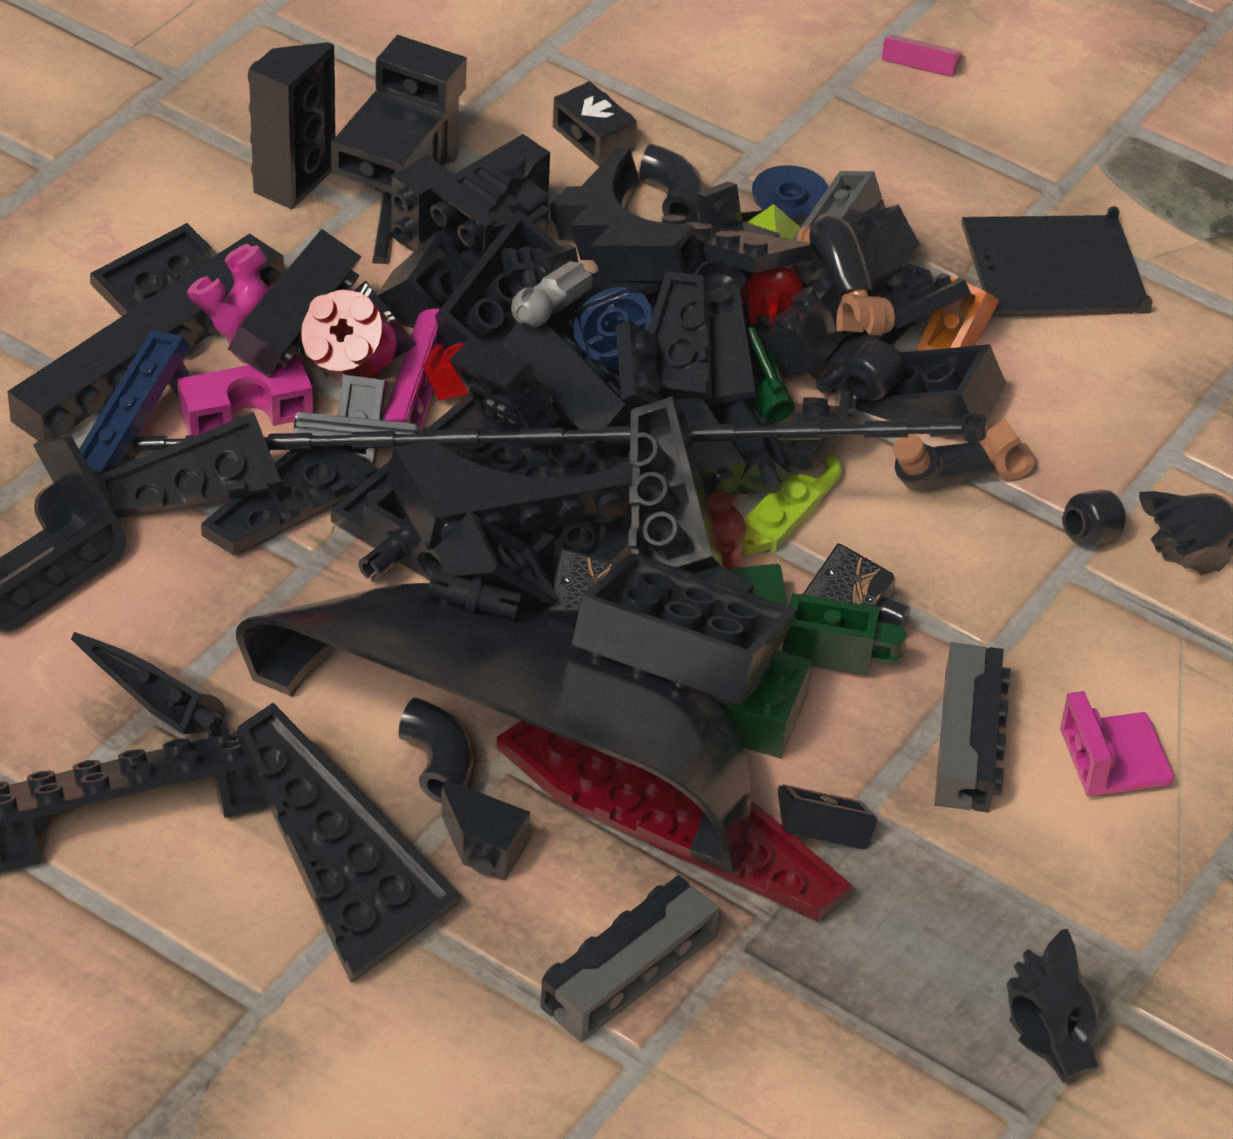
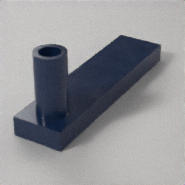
M154 330L150 331L79 448L94 478L120 465L166 386L169 385L178 396L177 379L193 376L182 362L191 347L183 336Z

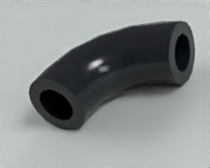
M649 144L640 164V181L658 186L667 193L662 204L664 216L680 215L684 216L686 221L698 219L700 215L696 193L705 190L699 171L682 155L662 146Z
M417 697L412 698L403 711L398 735L401 740L418 746L426 753L428 762L419 776L418 782L420 788L427 796L442 804V785L446 780L464 787L467 786L474 765L470 739L453 715L428 701Z

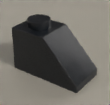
M448 780L442 785L441 816L462 864L471 867L480 874H489L505 881L529 843L530 811Z

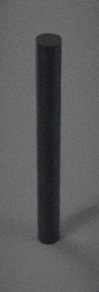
M386 191L382 195L372 259L374 264H388L392 240V194Z

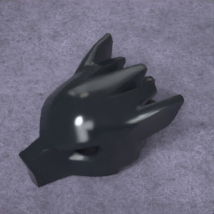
M1158 491L1139 492V500L1143 510L1147 515L1155 517L1154 522L1159 524L1160 527L1158 532L1151 538V542L1155 545L1156 552L1162 553L1166 561L1175 562L1182 565L1185 569L1196 570L1200 575L1211 573L1214 570L1220 571L1227 565L1233 555V503L1216 493L1182 496Z
M1068 928L1062 929L1047 945L1042 957L1027 949L1023 953L1025 963L1018 961L1014 965V969L1019 977L1010 978L1006 985L1011 1013L1009 1021L1021 1035L1018 1041L1031 1052L1045 1059L1064 1083L1079 1075L1093 1072L1098 1067V1062L1090 1046L1097 1027L1098 1008L1095 997L1079 971L1076 948Z

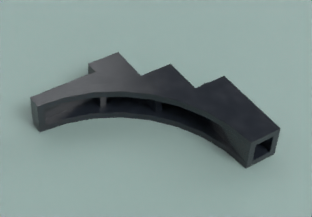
M617 148L581 186H567L549 205L551 220L555 224L559 240H573L576 244L580 260H594L598 266L602 281H663L666 271L692 274L703 262L693 225L666 224L647 220L625 209L628 198L640 184L630 148Z

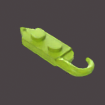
M829 453L821 461L827 466V469L818 479L802 474L789 476L781 481L782 487L778 492L768 493L745 517L740 525V535L743 536L742 557L766 550L776 553L820 506L821 499L834 487L842 475L841 462L835 455Z

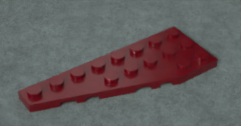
M522 720L497 736V749L557 802L796 912L819 921L851 897L853 887L851 883L793 834L785 832L781 824L752 800L749 816V835L743 855L733 875L691 858L690 847L698 831L703 810L688 796L660 777L631 763Z

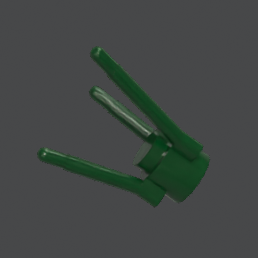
M749 327L747 329L748 335L767 380L761 382L755 388L756 397L753 403L760 416L763 415L767 422L777 423L792 414L795 404L788 394L781 370L770 348L765 352L755 328Z

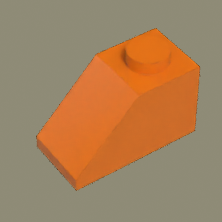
M954 276L951 277L952 282L957 279ZM967 283L972 294L934 311L916 349L921 351L973 346L982 336L999 299Z

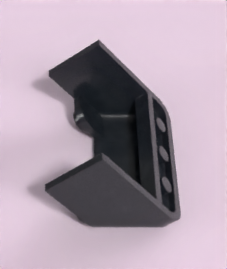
M72 435L40 440L33 444L53 483L38 493L34 503L35 515L43 530L0 557V631L16 628L122 556L125 550V533Z

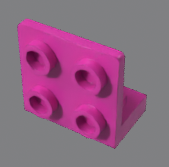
M1085 691L1067 693L1060 731L1087 797L1172 784L1174 775L1147 713L1139 712L1100 718L1098 710L1091 708Z

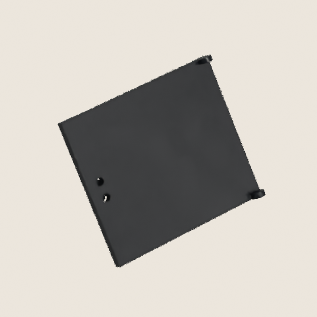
M1117 206L1110 207L1106 215L962 217L961 224L982 290L999 299L992 316H1009L1012 313L1015 316L1019 313L1023 316L1027 313L1030 315L1034 313L1040 315L1043 312L1046 315L1049 313L1055 315L1058 312L1061 315L1066 312L1069 315L1073 312L1077 315L1081 312L1084 314L1088 312L1091 314L1096 312L1101 314L1104 311L1107 314L1112 311L1115 314L1119 311L1123 314L1127 311L1130 314L1134 311L1138 314L1150 313L1153 301L1145 292L1119 221V208Z

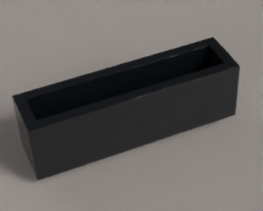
M321 229L241 323L228 350L268 378L279 365L286 369L300 349L296 344L300 340L302 341V324L312 300L319 295H326L330 292L351 290L359 278V274L354 272L362 256Z

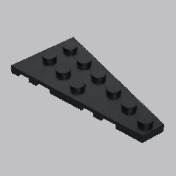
M274 702L238 726L236 737L350 983L457 905L460 895Z

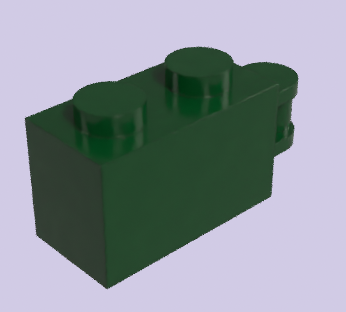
M792 593L789 607L798 610L796 618L783 640L782 652L812 660L811 666L863 675L869 674L871 662L895 665L902 661L907 633L899 625L878 622L880 607Z

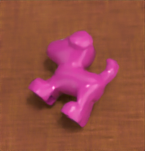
M245 244L226 256L225 262L232 272L234 286L227 296L223 283L218 278L212 282L208 276L198 279L187 290V294L192 302L211 317L214 327L227 339L229 345L241 323L274 285L272 284L267 287L260 278V269L266 265V257L259 246ZM233 353V355L237 357L241 362H245Z

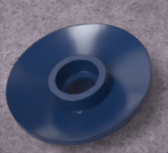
M780 165L768 168L757 175L752 184V196L756 204L763 210L774 204L791 219L806 218L828 189V184L819 174L810 169L795 165Z

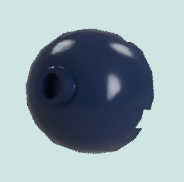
M624 287L606 289L589 298L584 304L586 310L582 313L580 320L576 316L574 321V337L580 348L585 352L586 357H592L609 371L619 372L615 326L629 320L648 331L653 315V309L643 294L630 293Z

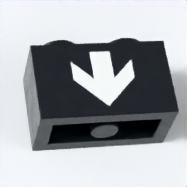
M591 81L554 97L552 127L598 167L617 148H630L631 152L635 150L637 120Z

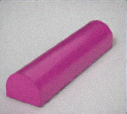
M439 309L425 310L417 317L411 339L416 345L405 352L382 419L386 421L415 423L419 425V434L422 432L435 393L423 368V364L434 346L442 345L445 351L435 319Z

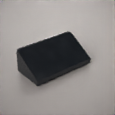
M785 784L783 786L779 785L777 792L781 822L785 832L867 849L877 818L862 801Z

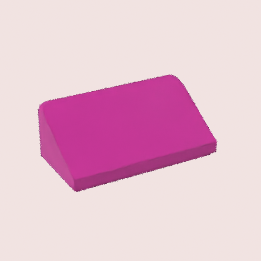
M894 34L885 37L882 51V60L947 76H953L962 56V51Z

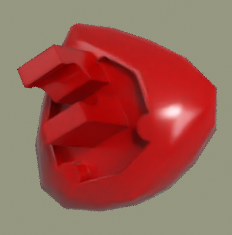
M789 265L752 273L746 278L743 303L749 307V324H756V318L761 314L770 318V324H775L774 318L792 304L791 299L797 292L804 289L800 275L793 266Z

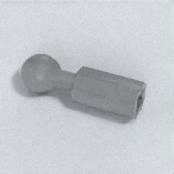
M569 261L544 277L541 283L534 286V289L528 287L518 291L511 305L513 317L520 325L525 327L530 325L532 328H537L544 325L550 318L551 313L557 314L592 288V274L587 272L583 263Z

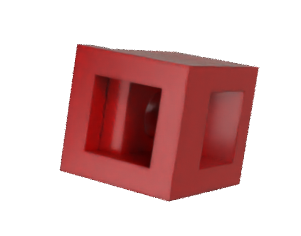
M465 343L452 345L445 351L442 345L434 346L423 364V368L438 401L469 394L449 361Z

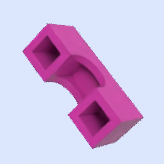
M299 355L294 357L286 369L279 365L269 378L251 365H245L177 379L179 411L188 435H198L232 421L231 415L243 408H257L264 411L269 416L273 426L294 422L298 412L313 413L312 386Z

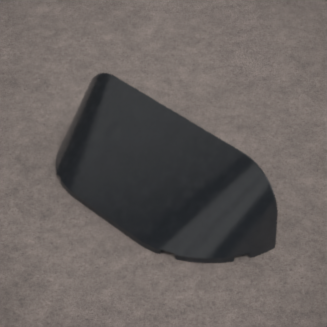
M407 583L379 587L250 617L241 621L236 628V640L252 680L289 696L294 693L302 680L330 655L328 649L335 646L638 766L673 785L703 810L698 831L690 847L691 858L734 875L749 835L752 786L745 752L733 724L720 705L708 693L694 688L682 689L671 684L669 679L652 673L641 674L634 672L628 668L627 664L610 658L598 659L587 654L585 649L573 646L572 641L575 627L519 605H517L518 608L514 621L477 609L474 610V613L465 611L466 606L426 597L430 583Z

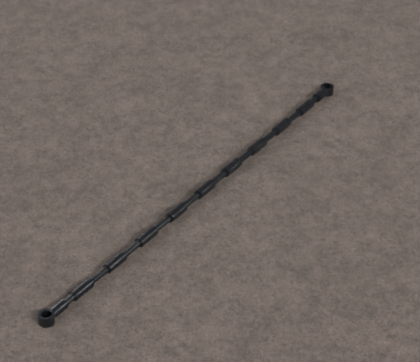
M969 413L961 419L930 420V423L908 424V420L864 421V425H821V422L777 423V426L735 427V424L691 425L689 431L692 442L735 441V438L777 437L778 440H821L822 436L864 435L865 439L908 438L909 434H930V437H961L967 442L975 443L987 437V419L982 414ZM609 426L605 430L565 431L564 427L521 428L520 432H480L479 429L436 430V433L425 434L366 431L352 432V435L313 436L312 433H270L268 437H265L269 450H312L313 446H352L353 449L393 448L396 445H408L432 440L443 447L480 446V443L520 442L521 445H564L565 441H606V444L630 443V426ZM186 435L185 438L168 439L167 436H136L123 459L132 458L138 453H154L196 435Z

